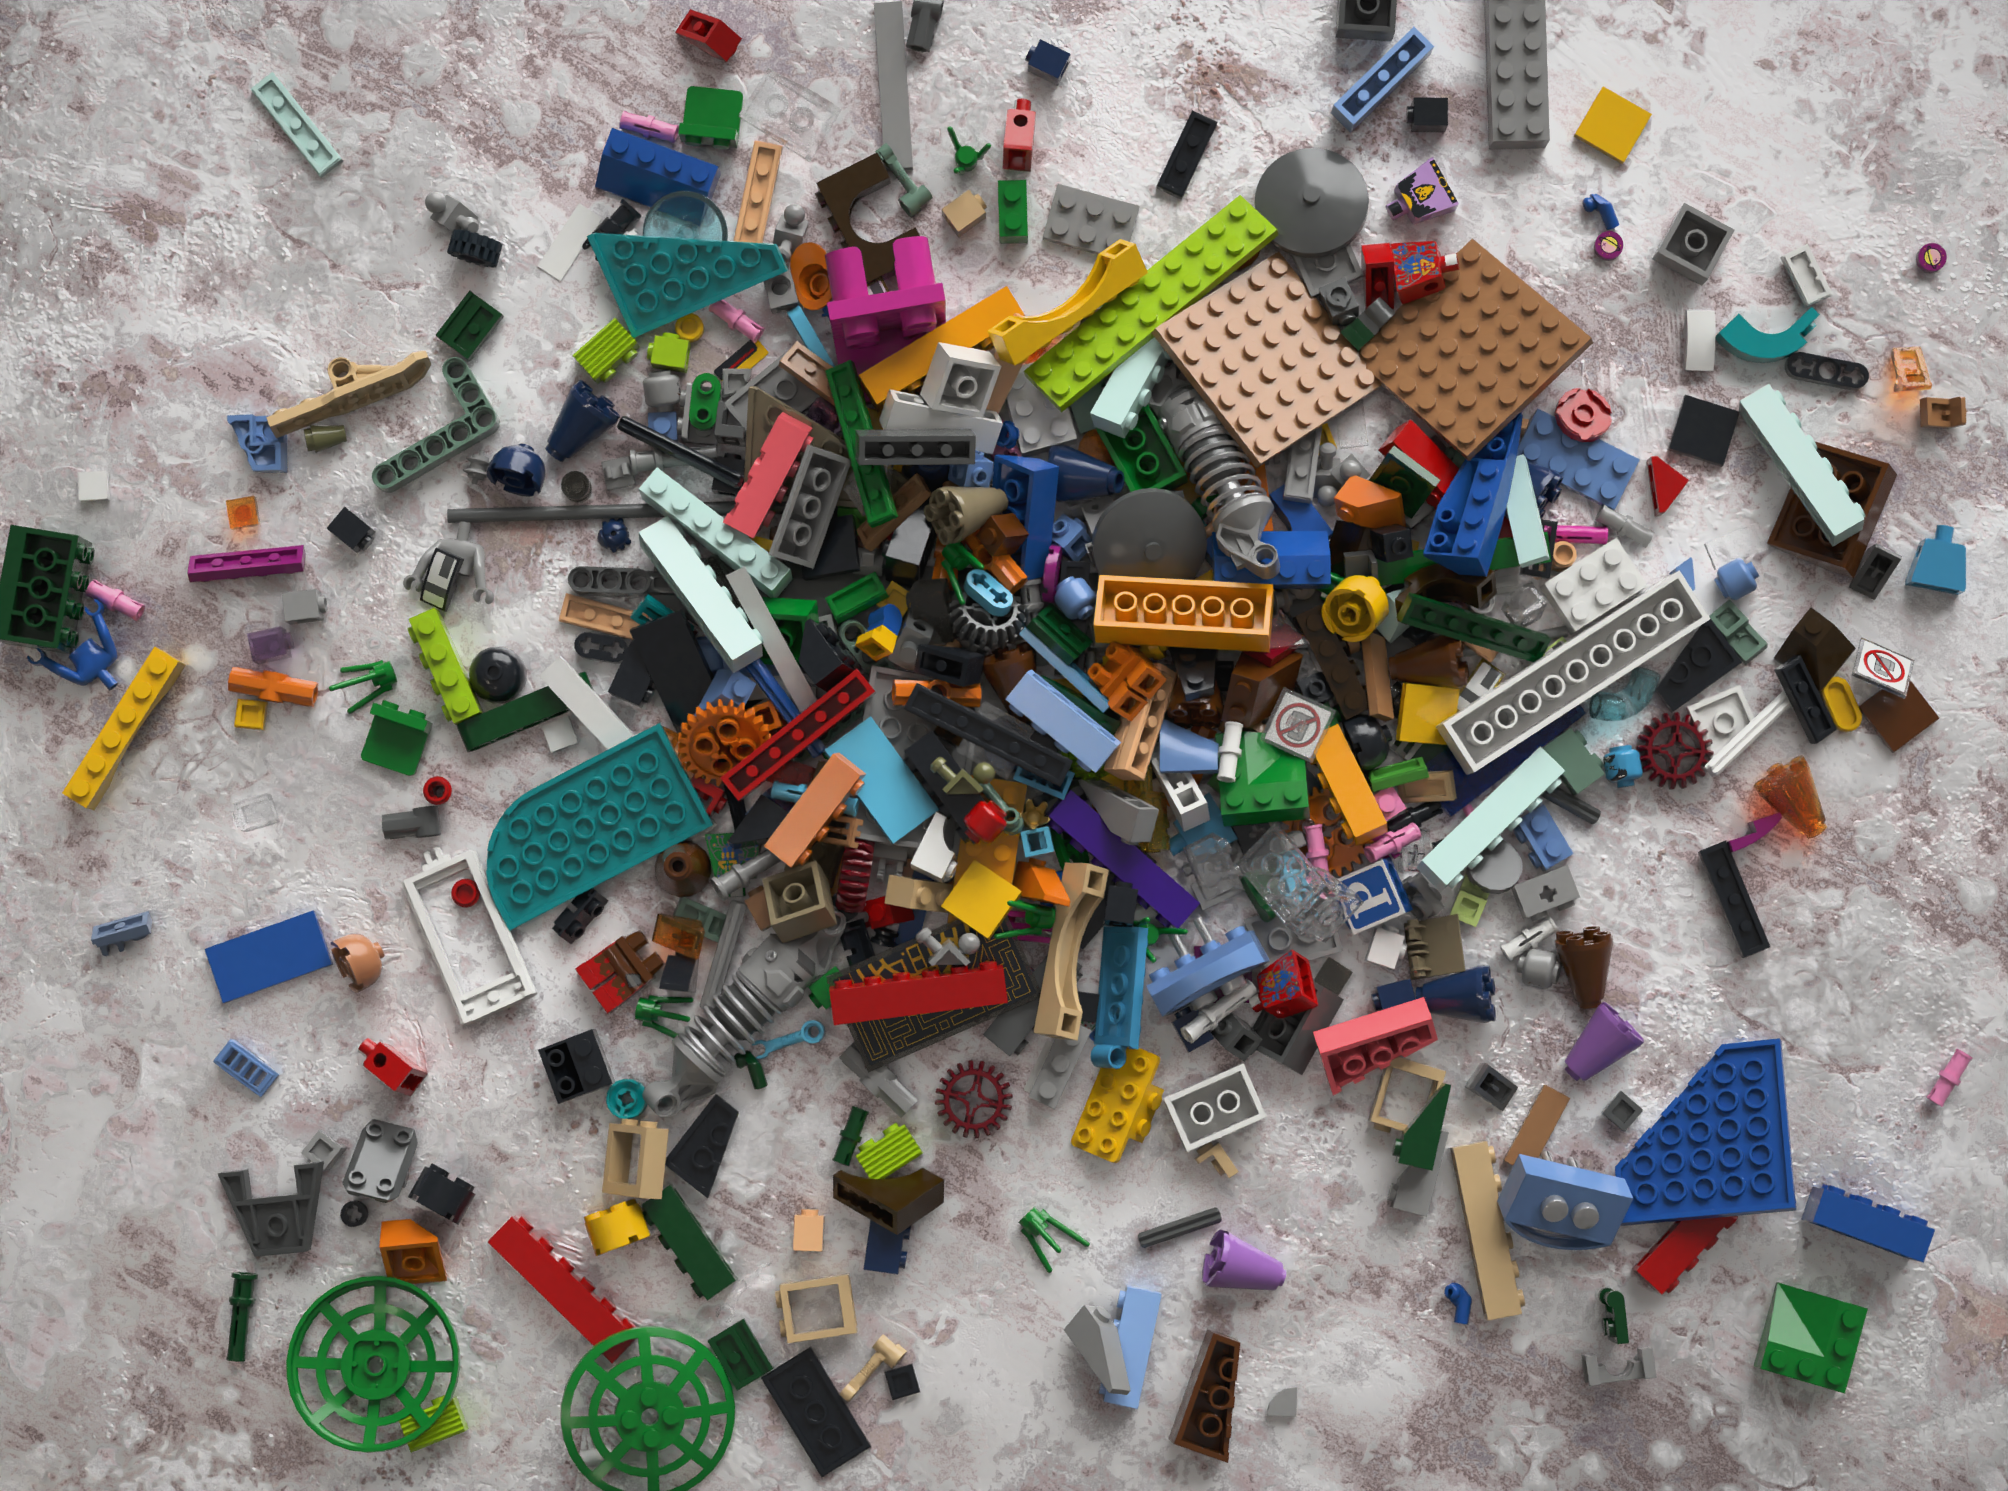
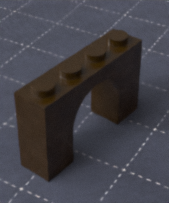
M875 153L817 182L818 192L815 193L821 208L827 206L831 214L827 219L834 233L840 232L844 239L840 243L842 249L848 247L860 249L867 286L878 281L882 282L896 275L893 251L895 240L920 236L915 227L889 241L872 243L859 237L851 227L850 217L857 202L865 196L891 184L886 168L878 153Z

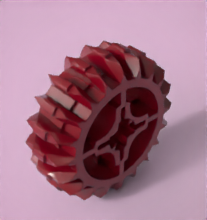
M1679 712L1673 713L1672 721L1668 713L1662 714V723L1658 718L1654 717L1651 719L1654 728L1647 724L1643 726V730L1648 736L1642 734L1637 736V739L1643 742L1644 745L1635 746V750L1643 752V756H1640L1641 762L1645 761L1646 766L1642 767L1643 773L1648 770L1652 772L1648 776V781L1651 782L1658 776L1657 786L1663 787L1666 780H1668L1669 790L1675 789L1676 781H1678L1681 789L1687 787L1686 779L1692 785L1696 784L1697 778L1694 773L1699 777L1706 775L1705 771L1700 767H1705L1709 762L1704 759V756L1708 757L1714 754L1711 750H1705V745L1713 743L1711 739L1704 741L1702 736L1708 733V730L1703 729L1701 732L1696 730L1701 723L1699 720L1689 725L1691 716L1688 714L1683 717L1682 722L1680 721ZM1671 728V734L1668 735L1666 744L1653 745L1655 737L1661 730ZM1680 730L1686 732L1692 738L1695 748L1684 744ZM1675 744L1677 745L1676 748L1679 747L1680 751L1684 752L1673 758L1671 757L1672 754H1669L1665 749ZM1653 754L1662 756L1665 759L1668 772L1662 770L1656 764ZM1683 757H1695V761L1688 771L1683 774H1677Z
M855 838L854 842L859 843L857 849L844 847L836 897L837 909L845 910V912L861 913L865 908L875 846L873 841Z
M969 1060L968 1070H964L963 1065L958 1063L957 1068L960 1072L958 1074H955L952 1069H948L947 1073L952 1079L948 1081L945 1078H941L940 1082L946 1085V1089L937 1088L935 1091L937 1094L944 1095L943 1100H935V1105L944 1104L945 1109L937 1112L938 1116H943L946 1113L949 1116L943 1124L948 1126L953 1121L956 1124L952 1129L954 1134L958 1132L960 1127L965 1128L963 1132V1137L965 1138L969 1135V1129L974 1130L975 1138H979V1129L982 1128L986 1136H989L991 1132L988 1126L991 1124L996 1130H999L1000 1125L995 1120L999 1117L1003 1121H1007L1008 1117L1002 1114L1001 1111L1002 1109H1012L1011 1105L1004 1104V1099L1013 1098V1095L1010 1093L1003 1094V1089L1010 1087L1009 1082L1000 1085L998 1081L1004 1077V1074L1001 1072L996 1077L992 1076L991 1074L995 1070L993 1065L989 1067L988 1072L983 1071L984 1061H980L978 1069H973L974 1063L972 1060ZM968 1075H975L973 1085L969 1091L960 1092L952 1090V1087L959 1079ZM983 1077L987 1078L995 1086L998 1100L987 1098L982 1094ZM976 1084H978V1097L988 1101L989 1104L981 1103L980 1106L976 1104L977 1107L973 1108L970 1115V1102L965 1100V1098L959 1097V1095L966 1096L968 1093L971 1095L970 1091H974ZM950 1098L965 1104L966 1116L964 1121L960 1120L953 1113L950 1106ZM990 1107L996 1109L988 1120L973 1124L975 1112L978 1108Z

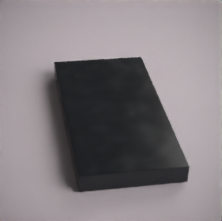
M683 609L638 625L630 630L632 638L677 733L681 732L682 722L687 723V715L695 714L696 707L700 705L714 678Z
M811 1346L761 1377L821 1477H824L871 1447L870 1442L845 1401L839 1395L840 1393Z

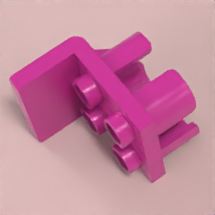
M906 237L894 241V267L899 290L879 294H868L862 254L859 248L848 247L825 254L832 302H827L837 362L839 365L852 360L855 363L858 377L859 374L946 323V300L943 283L936 284L927 237ZM864 393L866 405L872 404L866 393Z

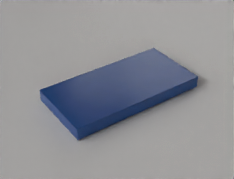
M314 910L205 949L223 1003L333 965Z

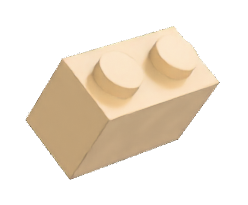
M889 875L885 904L948 913L941 908V905L951 893L953 884Z

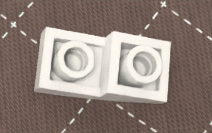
M1685 310L1683 338L1686 340L1683 368L1685 370L1714 371L1716 329L1715 311Z

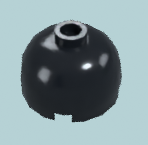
M489 647L480 651L473 659L469 668V681L473 691L482 699L493 704L506 703L515 699L522 691L527 681V669L523 660L513 650L505 647Z
M1365 714L1355 715L1345 721H1341L1346 740L1350 743L1351 751L1362 773L1380 766L1388 756V742L1393 740L1388 726H1381L1376 718Z

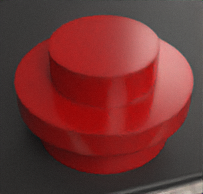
M470 879L457 881L451 891L453 901L458 906L465 908L474 906L479 901L481 894L476 882Z

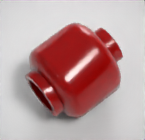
M992 800L988 803L980 801L964 818V824L968 828L965 834L977 844L980 841L990 844L1006 828L1007 822L1005 817L1007 814Z

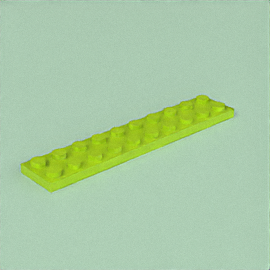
M1239 195L1147 270L1148 273L1140 278L1136 285L1128 287L1117 294L1116 299L1106 303L1025 369V377L1062 413L1154 338L1152 332L1156 327L1198 302L1278 236V230Z

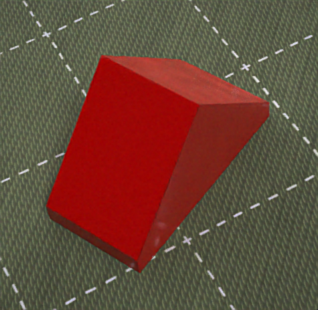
M1652 456L1647 460L1654 516L1657 517L1666 512L1689 480L1658 456Z

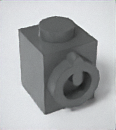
M1345 277L1319 288V300L1333 325H1349L1359 316V305Z
M1233 1013L1223 1018L1218 1023V1027L1211 1032L1227 1051L1244 1062L1257 1050L1259 1043L1263 1040L1247 1022Z

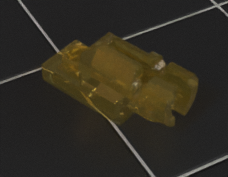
M1150 762L1144 781L1124 780V791L1159 809L1151 842H1138L1143 853H1160L1161 850L1171 851L1170 835L1165 832L1167 828H1170V823L1167 818V798L1164 792L1153 791L1152 762Z

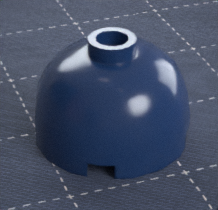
M527 444L503 447L493 456L487 469V477L494 485L499 481L505 485L504 491L526 497L534 496L535 491L538 494L541 493L546 475L544 462L534 452V449Z

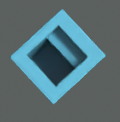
M1049 826L1020 832L1025 858L1054 852Z

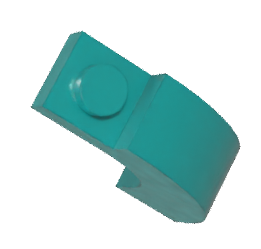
M1811 307L1789 329L1777 334H1767L1756 330L1738 314L1715 336V340L1729 353L1745 361L1754 363L1777 362L1790 357L1807 343L1800 333L1805 337L1817 326L1814 320L1820 314Z

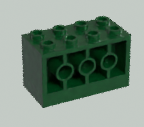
M10 525L0 579V642L64 654H71L73 648H77L79 642V632H76L78 620L81 621L84 615L82 597L83 592L86 593L89 585L87 570L88 565L93 563L95 554L91 542L78 535Z

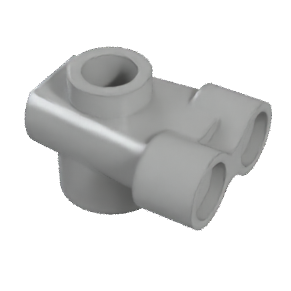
M1421 873L1413 877L1409 876L1401 882L1407 896L1409 895L1412 899L1410 903L1413 910L1410 912L1417 919L1424 921L1443 910L1444 906L1440 901L1442 899L1440 892L1433 887H1429V882Z

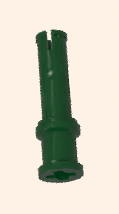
M232 1272L231 1277L234 1278L233 1293L229 1297V1302L233 1307L226 1360L244 1362L250 1307H253V1304H255V1298H253L254 1281L258 1279V1274Z

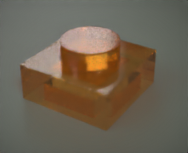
M255 496L226 500L230 529L235 530L261 525Z

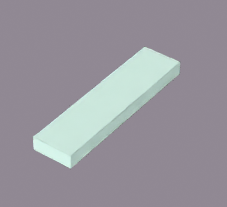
M273 72L251 88V91L321 178L343 161Z
M1522 454L1516 458L1506 508L1519 564L1524 568L1549 560L1550 558L1527 459Z

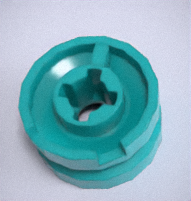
M635 1079L616 1081L607 1092L606 1103L608 1109L613 1115L621 1119L638 1117L645 1111L648 1105L643 1099L645 1087ZM630 1093L633 1102L625 1104L622 1101L623 1095Z

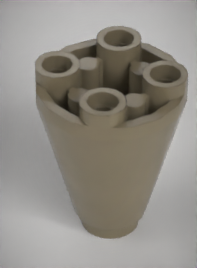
M939 487L932 492L929 505H926L924 508V514L926 519L932 523L940 542L943 545L961 542L982 528L990 516L1001 515L1008 507V499L1003 490L996 488Z

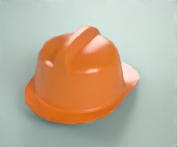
M809 242L803 243L795 249L791 257L790 268L799 302L804 308L813 311L825 307L827 302L832 301L825 261V254L827 253L820 245Z

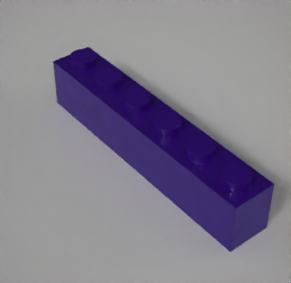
M1068 789L1064 800L1059 798L1045 814V816L1050 818L1047 824L1055 832L1061 835L1064 831L1072 838L1069 842L1071 846L1081 854L1087 851L1093 857L1090 861L1093 865L1109 869V872L1115 876L1112 879L1114 883L1119 881L1133 884L1132 889H1138L1137 903L1145 910L1151 907L1157 913L1155 919L1165 928L1170 926L1180 928L1200 904L1199 901L1135 845L1123 843L1121 837L1109 830L1101 816L1072 790Z

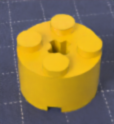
M1354 575L1345 578L1329 593L1322 606V618L1328 630L1333 634L1336 632L1343 637L1342 640L1347 642H1359L1366 639L1389 614L1387 596L1379 581L1372 576Z
M635 1198L584 1217V1225L596 1256L651 1236L641 1207Z

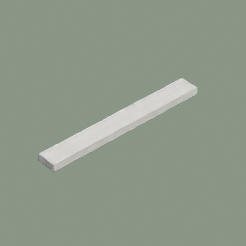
M561 656L539 675L607 749L635 736ZM711 816L710 818L714 825L691 836L690 838L694 843L697 844L705 834H708L717 825Z

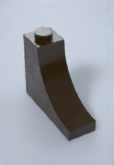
M924 1168L909 1175L891 1179L863 1178L840 1170L833 1175V1198L898 1235L944 1203V1179Z

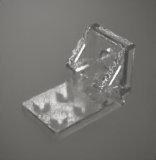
M1273 824L1236 863L1283 924L1298 936L1326 943L1364 903L1357 893L1325 869L1313 866L1278 824Z

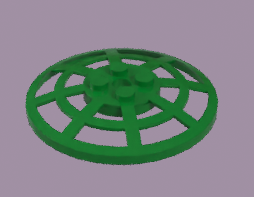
M384 1276L360 1277L345 1281L316 1299L303 1314L294 1330L286 1360L290 1396L296 1410L305 1423L317 1435L331 1444L347 1450L365 1453L385 1452L400 1448L418 1439L430 1430L441 1418L451 1402L460 1371V1349L457 1335L448 1315L440 1304L417 1286L397 1278ZM374 1286V1304L357 1307L343 1316L330 1305L336 1298L350 1291ZM386 1287H394L410 1292L423 1300L428 1305L427 1309L416 1318L402 1308L388 1305ZM321 1312L333 1325L322 1339L317 1357L299 1356L305 1334L313 1320ZM374 1313V1330H368L358 1335L348 1324L360 1316ZM386 1313L404 1319L411 1326L400 1337L386 1331ZM436 1315L442 1321L449 1336L452 1361H436L434 1343L425 1328ZM340 1332L349 1342L342 1354V1358H327L330 1345L335 1336ZM418 1334L424 1342L428 1361L411 1359L407 1345ZM375 1357H380L383 1360V1368L378 1373H372L369 1369V1363ZM298 1368L316 1369L318 1386L323 1398L327 1402L313 1414L307 1407L301 1393ZM326 1370H341L342 1378L346 1384V1387L335 1396L328 1385ZM411 1372L427 1373L421 1390L413 1398L404 1387ZM435 1373H451L445 1397L435 1413L429 1418L420 1405L431 1390ZM353 1395L369 1400L367 1417L354 1414L342 1405ZM396 1395L405 1406V1408L392 1415L379 1417L381 1400ZM336 1412L349 1422L365 1426L363 1443L341 1438L327 1430L321 1422ZM410 1414L420 1425L417 1430L398 1440L375 1444L378 1426L396 1423Z
M640 1326L625 1329L608 1336L594 1345L580 1359L571 1372L561 1401L560 1424L568 1453L578 1470L591 1483L603 1491H624L602 1480L613 1467L629 1475L647 1477L648 1491H660L659 1476L679 1469L692 1459L703 1470L683 1485L667 1490L688 1491L710 1474L719 1463L731 1440L735 1423L733 1389L727 1373L719 1360L705 1345L692 1336L676 1329L661 1326ZM650 1337L673 1339L688 1345L695 1352L685 1365L670 1357L652 1355ZM638 1338L640 1356L622 1361L608 1373L595 1362L602 1353L624 1341ZM704 1359L711 1364L718 1375L725 1392L726 1401L709 1404L706 1390L694 1373ZM652 1364L667 1366L677 1370L679 1373L670 1385L654 1380ZM641 1366L642 1381L626 1389L615 1380L617 1376L626 1370ZM587 1370L599 1381L591 1397L588 1416H570L575 1389L580 1378ZM688 1380L697 1391L701 1405L684 1407L678 1393ZM608 1389L619 1398L615 1405L614 1414L597 1415L600 1400L604 1391ZM649 1408L655 1409L658 1414L657 1419L650 1424L644 1423L641 1419L642 1413ZM727 1413L723 1439L717 1452L710 1459L699 1450L708 1433L710 1416ZM701 1417L699 1432L695 1441L691 1444L680 1435L685 1419ZM615 1426L622 1438V1441L612 1452L604 1445L599 1434V1427ZM589 1428L593 1443L604 1458L593 1471L586 1466L579 1455L572 1438L571 1429ZM673 1444L684 1453L674 1462L659 1467V1450ZM633 1448L646 1452L647 1468L633 1467L620 1460Z

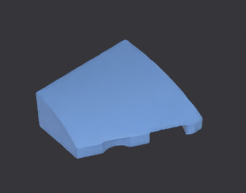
M253 414L227 415V421L232 425L239 439L237 441L245 451L248 462L254 472L287 473V435L276 438L266 418L268 416H255Z
M1163 720L1160 729V773L1190 772L1191 774H1216L1219 772L1218 743L1167 720Z

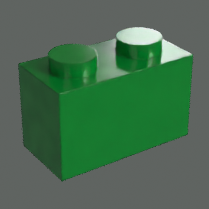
M999 180L1000 244L1028 243L1026 180Z

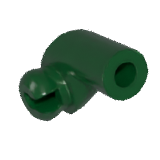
M745 1050L746 1054L736 1053L734 1055L736 1066L740 1069L747 1066L754 1089L766 1087L768 1083L764 1070L756 1057L748 1050Z

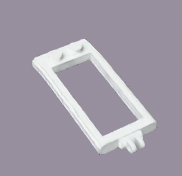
M440 846L434 848L437 859L433 860L429 850L423 852L427 862L422 865L424 871L403 880L401 884L452 1000L460 1023L465 1027L537 995V992L511 930L509 931L491 896L487 875L477 852L470 850L451 859L449 853L444 855ZM470 868L514 972L463 994L419 891Z

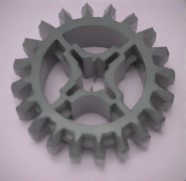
M961 585L960 589L965 604L961 605L956 594H953L948 607L949 624L953 625V633H960V641L967 639L969 647L974 644L979 645L980 651L985 646L989 647L993 652L996 646L1004 649L1007 643L1012 645L1016 637H1019V633L1023 630L1026 621V615H1024L1025 606L1021 604V597L1012 594L1013 602L1010 611L1004 616H994L973 600L965 592L964 585Z

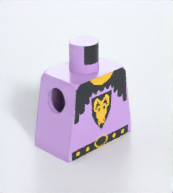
M1432 157L1396 185L1394 192L1398 199L1387 204L1386 210L1392 220L1407 214L1412 224H1418L1455 211L1459 203Z

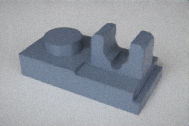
M146 911L94 926L91 937L92 944H96L97 948H100L103 956L109 955L110 949L108 945L112 943L117 945L119 952H123L125 941L141 940L151 934L152 918L150 913Z

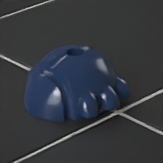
M619 518L617 521L610 519L609 522H602V529L599 530L597 536L598 542L602 547L610 548L613 553H616L617 549L624 550L626 544H631L629 532L627 531L628 528L624 524V520ZM613 531L616 532V535H615V536H612V535H611V533H612Z

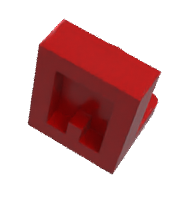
M694 774L691 782L699 797L706 801L709 797L713 798L706 810L708 815L713 817L715 812L720 814L727 803V799L724 798L726 792L710 782L706 784L705 779L701 777L696 779Z

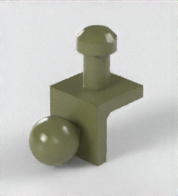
M938 757L930 765V770L934 774L937 772L948 783L942 789L947 795H981L984 789L979 784H988L995 776L993 766L986 762L975 766L973 770L974 778L964 769L956 775L945 764L947 761L943 757Z

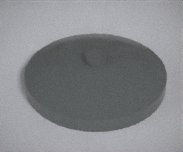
M1304 148L1281 156L1265 170L1256 188L1255 209L1278 230V236L1271 243L1282 251L1298 257L1317 258L1342 250L1361 232L1368 214V190L1362 174L1347 158L1327 149Z
M1139 489L1121 496L1102 513L1092 536V557L1100 575L1193 580L1205 559L1207 549L1206 531L1194 507L1183 497L1164 489Z

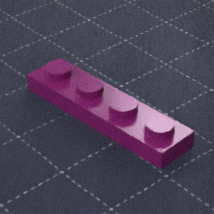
M304 545L195 555L190 556L187 574L189 582H208L211 580L238 579L252 576L263 577L284 573L293 574L304 572L306 553Z

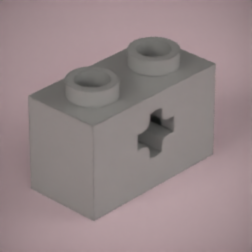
M1568 865L1516 884L1511 888L1522 918L1531 917L1532 922L1548 916L1546 910L1557 906L1558 910L1562 911L1574 906L1573 900L1580 898ZM1543 887L1546 891L1552 890L1553 895L1549 897L1550 902L1547 899L1541 900L1539 894L1544 892Z

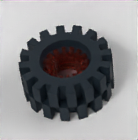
M454 229L447 253L468 263L494 268L497 267L503 244L493 238H488V236L479 235V233Z

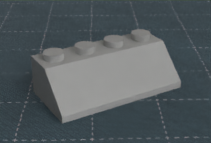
M807 445L769 555L814 568L851 464L850 459L812 445Z

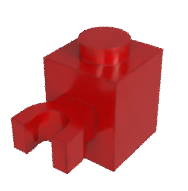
M886 896L866 901V906L862 911L868 913L869 920L865 922L866 928L871 927V929L893 926L914 920L912 909L885 904Z

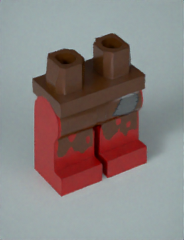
M641 930L629 936H621L594 957L575 968L590 990H594L616 974L615 977L592 992L607 1014L615 1011L648 983L657 978L655 974L665 965V962L657 952H654L645 960L640 956L638 951L649 943Z

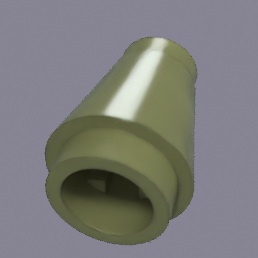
M310 425V428L303 429L308 452L315 450V453L342 442H347L344 425Z

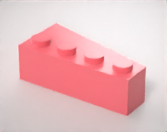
M784 412L778 416L760 450V457H757L748 473V481L743 484L734 500L736 502L735 507L727 513L723 523L751 538H754L763 526L767 528L770 526L776 514L772 511L775 502H782L788 490V487L784 486L788 477L794 478L801 463L797 459L801 451L805 453L807 445H811L814 439L809 436L813 429L812 427Z
M1424 997L1313 1032L1333 1096L1342 1091V1086L1352 1081L1356 1084L1364 1080V1075L1378 1067L1382 1070L1390 1066V1062L1401 1055L1407 1057L1438 1040Z

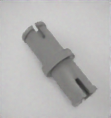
M1606 505L1602 506L1595 519L1597 522H1601L1617 531L1618 536H1626L1645 548L1654 535V531H1650L1634 522L1633 517L1629 515L1625 517Z

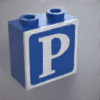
M1391 857L1331 881L1333 895L1336 901L1341 904L1345 913L1344 921L1350 930L1352 929L1354 935L1413 910Z

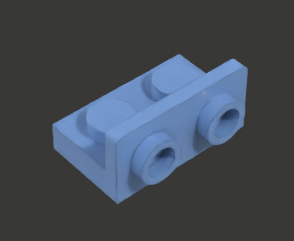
M1544 804L1521 817L1523 821L1513 830L1518 841L1521 844L1526 843L1531 851L1528 857L1536 869L1540 867L1542 871H1546L1574 854Z

